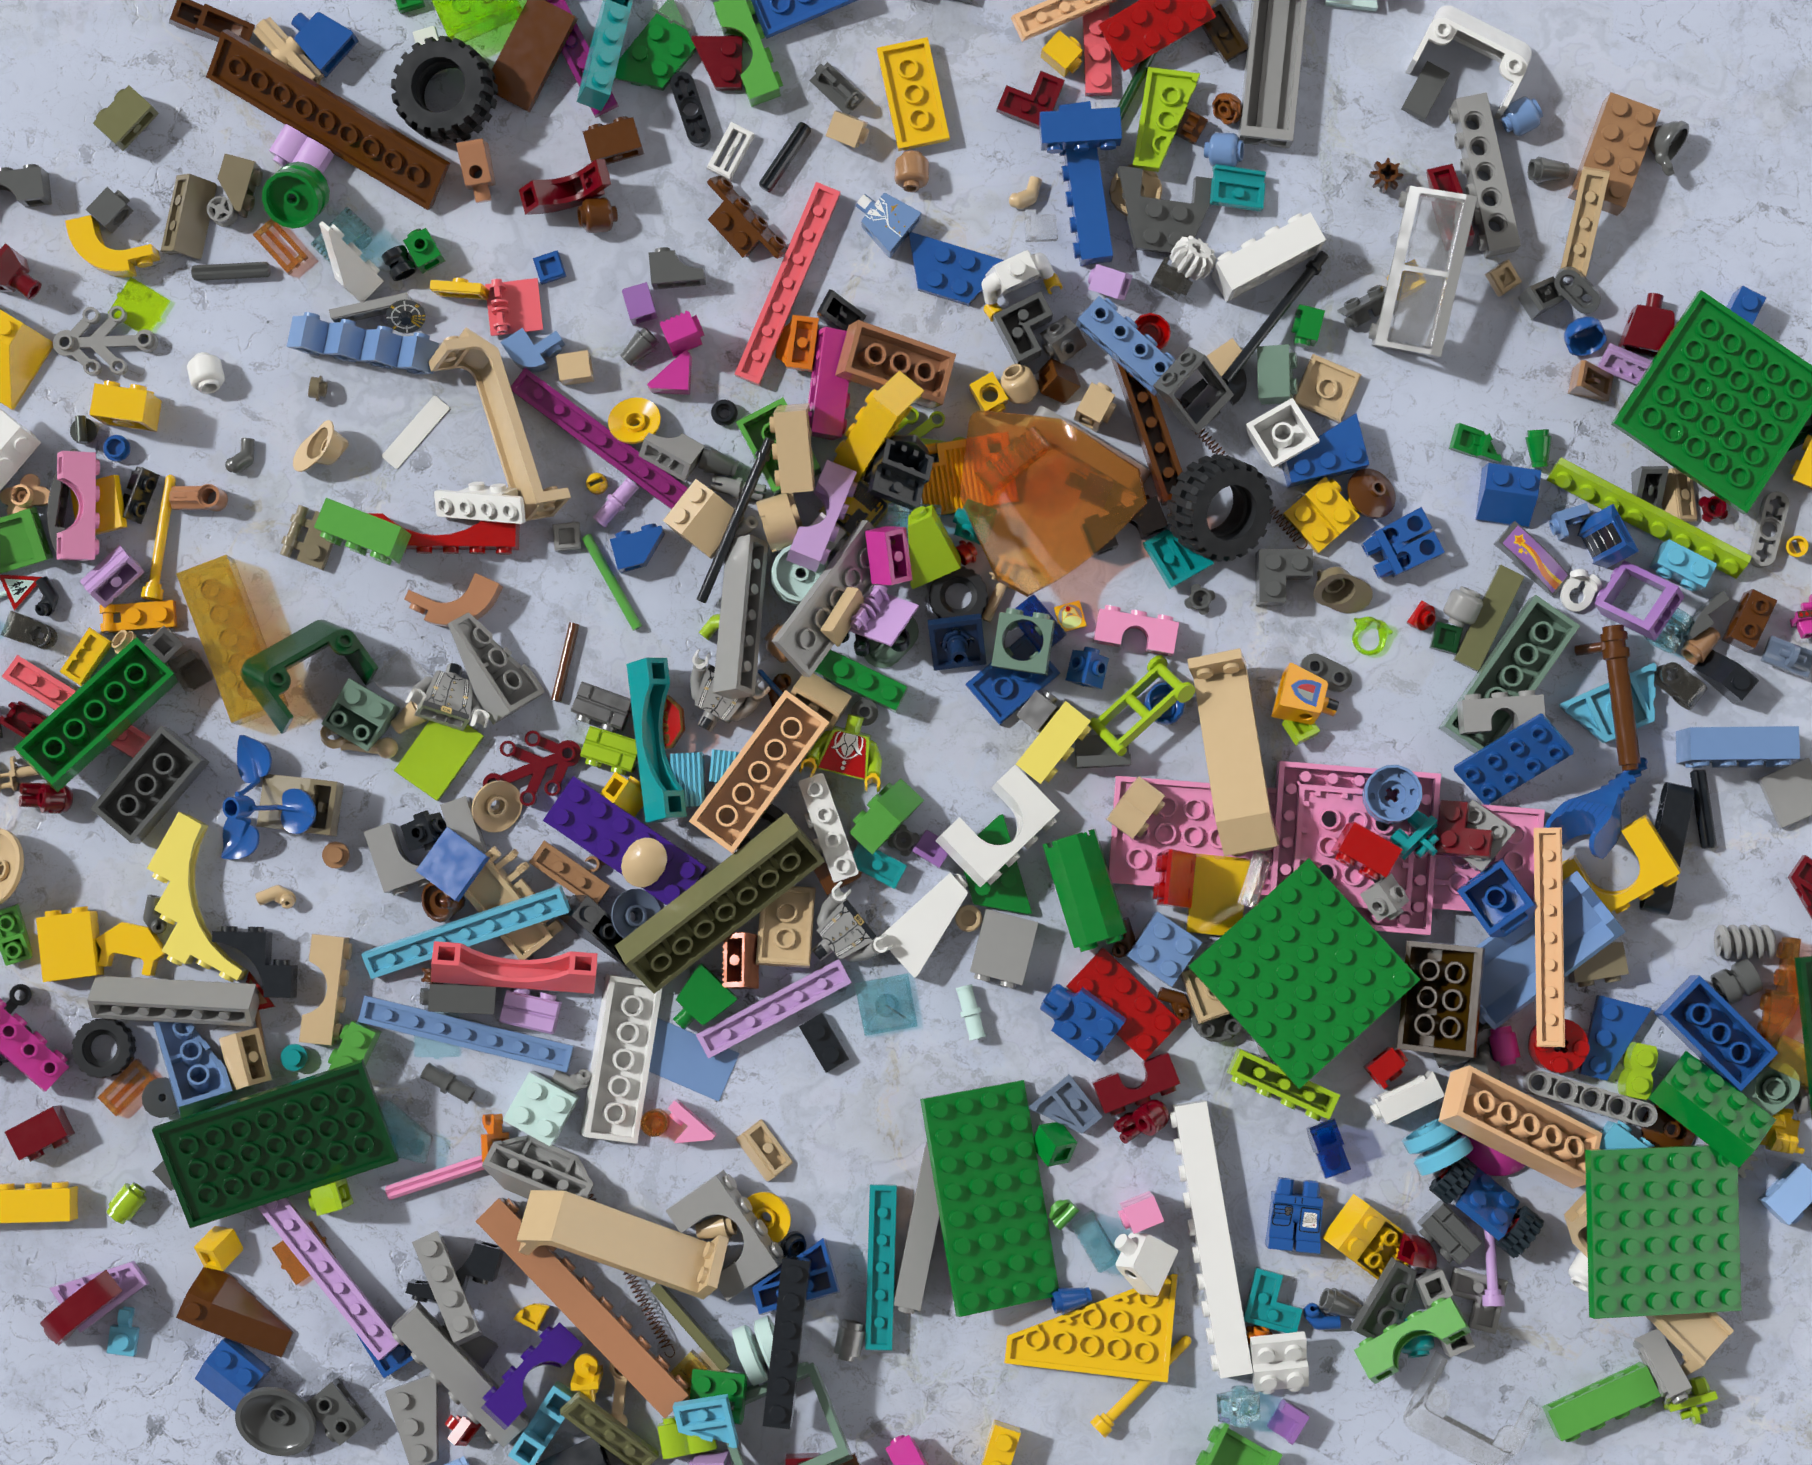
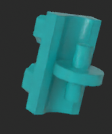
M1416 810L1407 820L1416 831L1409 837L1399 828L1390 837V841L1393 844L1402 848L1399 857L1403 860L1419 845L1421 847L1415 852L1419 858L1426 852L1432 856L1437 853L1433 845L1439 838L1435 834H1432L1428 840L1426 838L1438 826V820L1432 815L1428 818L1425 814Z

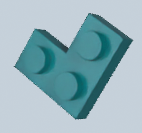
M1258 1267L1255 1268L1243 1314L1244 1322L1284 1333L1297 1332L1303 1309L1277 1301L1283 1279L1282 1274Z

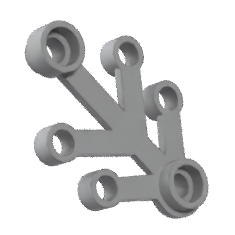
M114 306L110 309L109 318L90 337L81 336L92 324H97L101 319L100 312L94 307H87L83 311V318L71 331L62 330L53 339L54 350L61 356H73L90 376H97L101 373V364L94 359H90L80 348H92L110 365V370L120 376L127 372L128 365L124 360L117 358L106 347L137 346L141 351L148 353L154 351L158 346V338L150 330H141L136 335L107 336L118 324L125 322L127 319V312L120 306ZM122 311V316L119 319H115V312ZM90 312H95V318L89 320L88 314ZM143 336L149 337V340L146 344L141 343V338ZM68 338L70 341L69 345L63 347L62 341ZM117 363L123 364V367L120 371L115 370V365ZM96 364L95 371L89 372V366Z

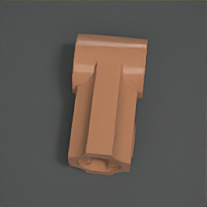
M212 484L172 486L169 501L173 510H211L217 512L226 507L228 496L225 491ZM212 492H216V500L209 504V495Z

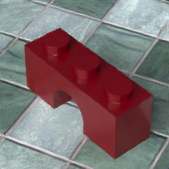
M1165 1052L1141 1062L1145 1070V1079L1136 1088L1124 1086L1117 1072L1092 1081L1103 1112L1105 1114L1110 1112L1111 1116L1126 1111L1125 1106L1135 1102L1136 1106L1149 1102L1151 1100L1150 1096L1160 1092L1161 1096L1176 1091L1175 1086L1181 1083L1169 1053Z

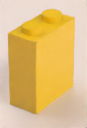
M88 906L71 908L72 913L62 914L61 910L45 911V917L36 918L43 982L104 975L103 966L98 965L101 948L96 942V938L100 936L97 911H88Z

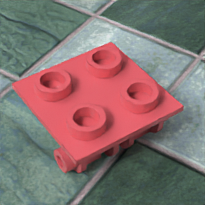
M538 278L502 282V279H493L491 284H485V287L490 290L487 306L491 336L514 334L521 328L525 332L543 330Z

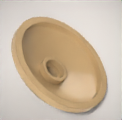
M0 828V904H2L13 894L19 885L24 869V855L18 838L12 832Z

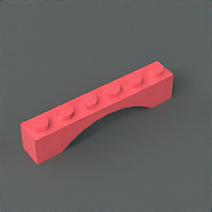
M434 941L431 982L594 994L598 953L570 951L559 956L544 959L515 960L484 954L462 943Z

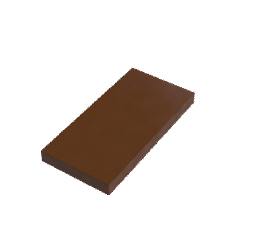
M527 0L492 68L496 77L493 82L498 85V94L496 95L530 113L578 18L545 0Z

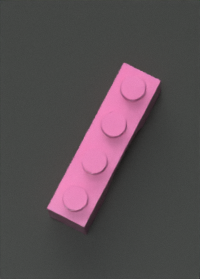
M61 451L57 453V480L65 483L73 490L79 504L78 515L74 523L66 530L57 533V560L92 561L95 560V555L99 554V540L95 539V529L99 528L100 517L99 513H95L96 502L100 498L99 486H96V475H99L100 461L96 459V452Z

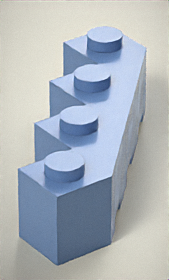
M304 312L303 316L292 317L286 346L288 348L310 355H329L334 357V359L348 362H366L371 366L392 369L393 367L405 369L408 373L433 374L428 362L438 349L439 343L429 340L430 336L427 334L415 332L414 336H400L394 334L393 329L386 326H377V329L366 330L357 327V322L348 319H341L340 322L328 323L320 320V315L310 312Z

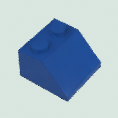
M1494 463L1486 464L1481 472L1475 520L1506 525L1516 521L1521 527L1528 528L1538 499L1542 470Z
M224 1338L205 1360L195 1380L233 1411H236L243 1396L256 1389L271 1371V1368L241 1343Z

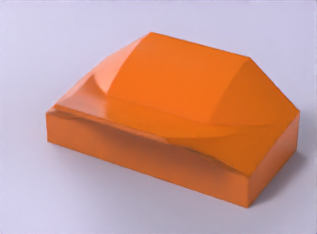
M793 315L790 323L784 327L777 344L775 357L781 360L786 368L812 372L817 332L819 330V318Z

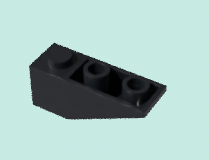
M572 895L568 901L571 908L570 912L558 917L578 935L627 967L615 947L624 938L616 932L611 916L588 895Z

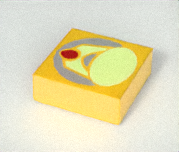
M1080 600L1053 608L1060 634L1087 626Z

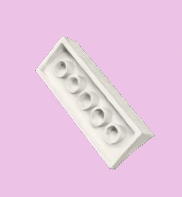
M606 974L590 1069L591 1079L587 1087L580 1130L582 1136L637 1144L662 988L653 994L640 979Z

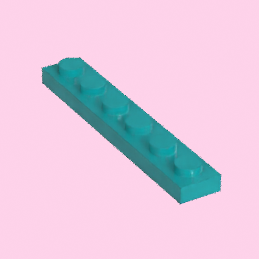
M870 1184L865 1350H892L897 1185Z

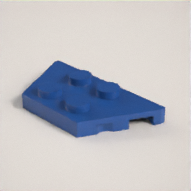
M910 232L909 234L918 291L969 306L976 299L977 295L982 291V281L986 277V273L994 265L1004 261L917 233Z

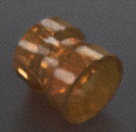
M659 1108L649 1110L641 1118V1129L648 1136H660L669 1127L670 1119L668 1114Z

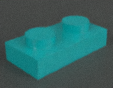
M858 843L852 854L859 871L893 889L896 888L907 865L879 850L872 855L860 843Z

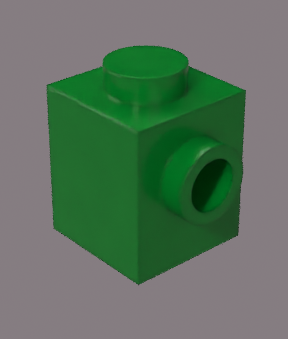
M421 228L415 229L407 235L408 238L403 240L422 274L445 262L427 228L422 230Z

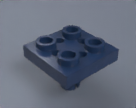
M981 613L927 620L934 671L987 664Z

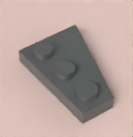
M1391 1257L1350 1328L1367 1338H1376L1383 1334V1330L1392 1324H1402L1404 1322L1402 1318L1405 1304L1409 1303L1417 1271Z

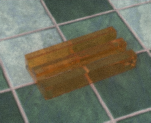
M272 219L267 221L253 234L288 275L293 272L292 270L295 267L298 268L303 260L306 261L309 258L280 225ZM273 226L299 256L294 258L269 228ZM266 233L291 263L287 265L261 235Z
M135 1059L97 1098L115 1116H119L143 1092L147 1084L157 1077L151 1074L149 1069L139 1059ZM137 1068L139 1072L109 1101L107 1097ZM145 1076L146 1079L116 1108L114 1105Z

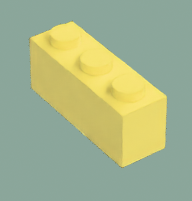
M1065 701L1017 761L1016 765L1041 784L1044 780L1049 783L1058 772L1055 766L1060 759L1066 762L1075 749L1071 746L1075 740L1079 738L1082 741L1092 729L1088 726L1091 720Z

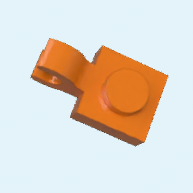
M485 1114L482 1117L483 1126L487 1130V1134H481L482 1162H484L493 1142L500 1140L502 1142L510 1139L509 1132H502V1114Z

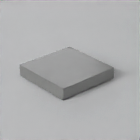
M1809 758L1758 778V782L1779 828L1812 815V763Z

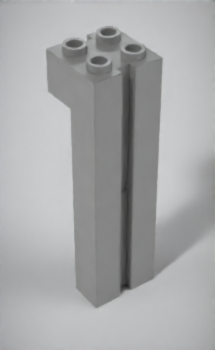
M1252 0L1241 102L1243 108L1238 132L1239 140H1243L1244 144L1258 145L1262 143L1269 144L1272 147L1290 148L1293 142L1307 0Z

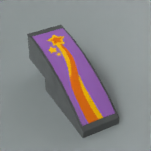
M1516 521L1511 523L1494 543L1497 548L1513 560L1512 564L1552 597L1570 578V575L1559 562Z

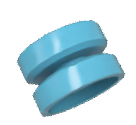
M1439 1118L1408 1134L1403 1138L1402 1143L1409 1154H1419L1414 1161V1165L1419 1174L1424 1176L1439 1171L1469 1154L1474 1147L1468 1136L1456 1135L1458 1131L1439 1122Z

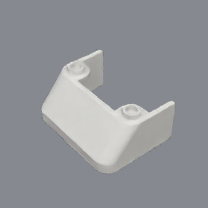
M1453 6L1441 7L1436 12L1405 73L1410 75L1428 41L1437 45H1446L1453 39L1499 62L1501 76L1512 82L1494 117L1499 120L1507 109L1527 70L1532 56L1531 48L1525 42Z

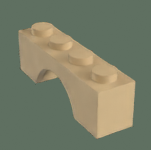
M312 934L309 961L323 972L327 982V992L323 1002L317 1009L302 1015L299 1042L337 1045V1040H341L339 1037L343 1025L339 1024L340 1013H344L346 1007V997H342L343 988L348 985L349 970H346L347 959L350 960L352 955V943H349V937Z

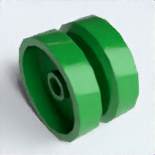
M298 161L286 164L267 180L262 190V202L265 211L273 221L283 227L301 228L312 222L324 211L329 202L330 190L327 180L320 170L311 164Z

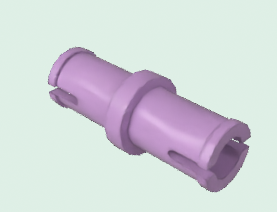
M627 477L612 495L609 494L606 497L608 500L593 518L606 528L607 524L616 514L626 508L624 505L639 487Z

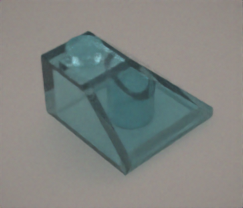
M908 973L855 983L865 1036L918 1026Z

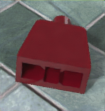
M1648 293L1646 305H1636L1631 310L1618 344L1619 347L1637 354L1653 357L1657 355L1675 327L1674 311L1662 309L1664 298L1662 294Z

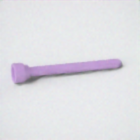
M1484 1229L1487 1290H1485V1295H1482L1483 1306H1505L1504 1295H1501V1289H1498L1496 1238Z

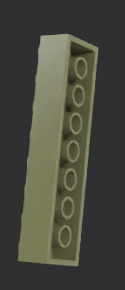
M786 812L616 944L615 947L625 965L655 994L819 867L825 860L811 840Z

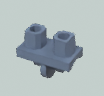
M1769 636L1761 662L1803 678H1808L1812 666V651L1775 636Z

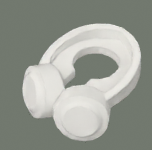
M1584 569L1571 571L1570 578L1561 589L1560 599L1562 605L1570 611H1581L1587 608L1592 602L1595 592L1602 589L1600 579L1594 574L1589 575L1588 571ZM1581 581H1584L1585 587L1582 591L1584 598L1578 604L1573 603L1570 599V592L1572 589L1578 588Z

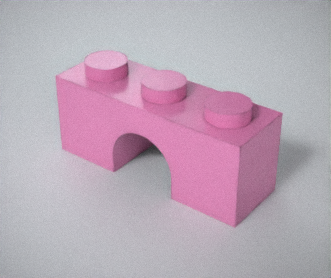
M1105 605V609H1099L1093 643L1119 647L1125 631L1138 629L1146 636L1145 652L1166 656L1174 654L1179 622L1173 621L1174 617L1158 615L1157 618L1147 617V612L1131 610V614L1120 612V607Z

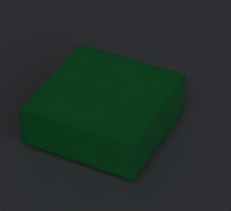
M1437 621L1429 648L1457 654L1463 628Z

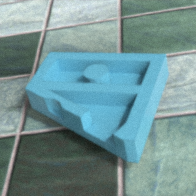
M728 1394L674 1402L673 1411L679 1433L689 1436L696 1435L710 1442L715 1439L729 1443L728 1447L731 1448L738 1447L739 1441Z

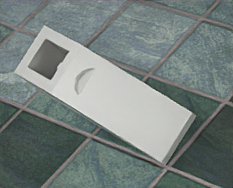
M321 221L319 225L335 279L359 302H364L384 282L377 275L380 270L369 259L364 262L360 258L362 252L352 242L347 245L342 240L345 235L334 224L329 227Z

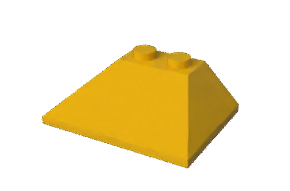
M0 310V403L14 410L53 349V342Z

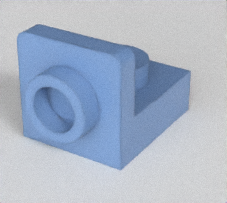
M1581 504L1550 515L1549 525L1554 536L1557 535L1558 540L1569 537L1565 522H1567L1568 526L1583 522V517L1590 513L1588 504Z

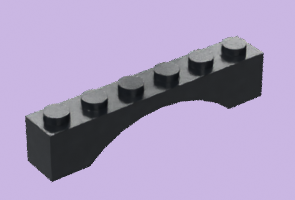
M788 1255L782 1258L762 1426L790 1429L793 1424L800 1346L812 1258Z

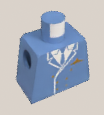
M883 193L877 202L864 194L856 204V207L866 214L861 221V227L889 258L892 257L909 236L910 232L921 221V212L887 193Z

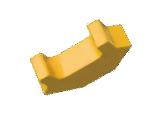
M121 922L96 938V942L101 948L98 965L103 967H111L114 956L118 953L142 959L144 963L142 975L154 976L158 961L168 955L162 952L164 945L157 934L153 933L147 926Z

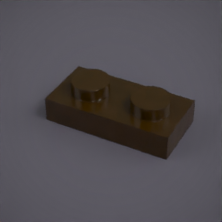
M1219 4L1212 8L1216 17L1202 25V28L1224 64L1246 52L1248 46L1222 4Z

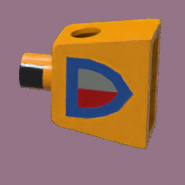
M1290 662L1281 675L1271 717L1311 725L1315 723L1321 712L1334 716L1338 709L1339 701L1325 697L1328 688L1326 680Z

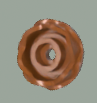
M1227 92L1216 96L1212 103L1214 116L1224 124H1235L1242 116L1243 108L1240 99L1236 95Z

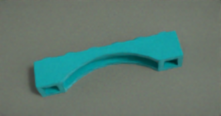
M646 657L627 663L645 822H668L687 817L684 790L671 771L663 741V712L670 687L667 658Z

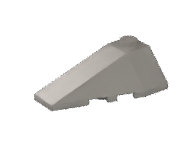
M469 612L448 623L478 703L483 710L489 713V719L493 725L545 693L531 669L525 664L520 665L510 656L512 652L507 647L502 648L493 640L492 633Z

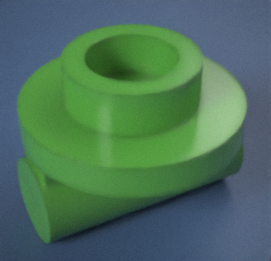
M1069 1199L1058 1200L1051 1206L1049 1218L1059 1230H1062L1080 1210Z

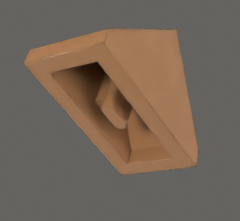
M1581 360L1572 369L1568 394L1609 401L1614 375L1586 360Z

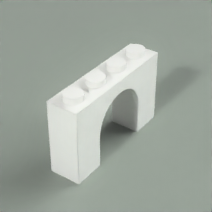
M1016 765L1005 773L991 788L1013 811L1016 817L1017 832L1012 842L1004 845L989 844L978 837L960 817L936 840L979 887L986 882L991 885L1002 875L999 869L1004 864L1010 867L1020 857L1017 852L1023 846L1028 850L1039 839L1035 835L1041 829L1046 832L1057 822L1054 816L1060 810Z

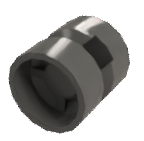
M1743 959L1733 964L1730 971L1722 969L1711 975L1714 990L1730 1005L1741 1001L1743 994L1751 996L1763 990L1761 978L1748 959Z

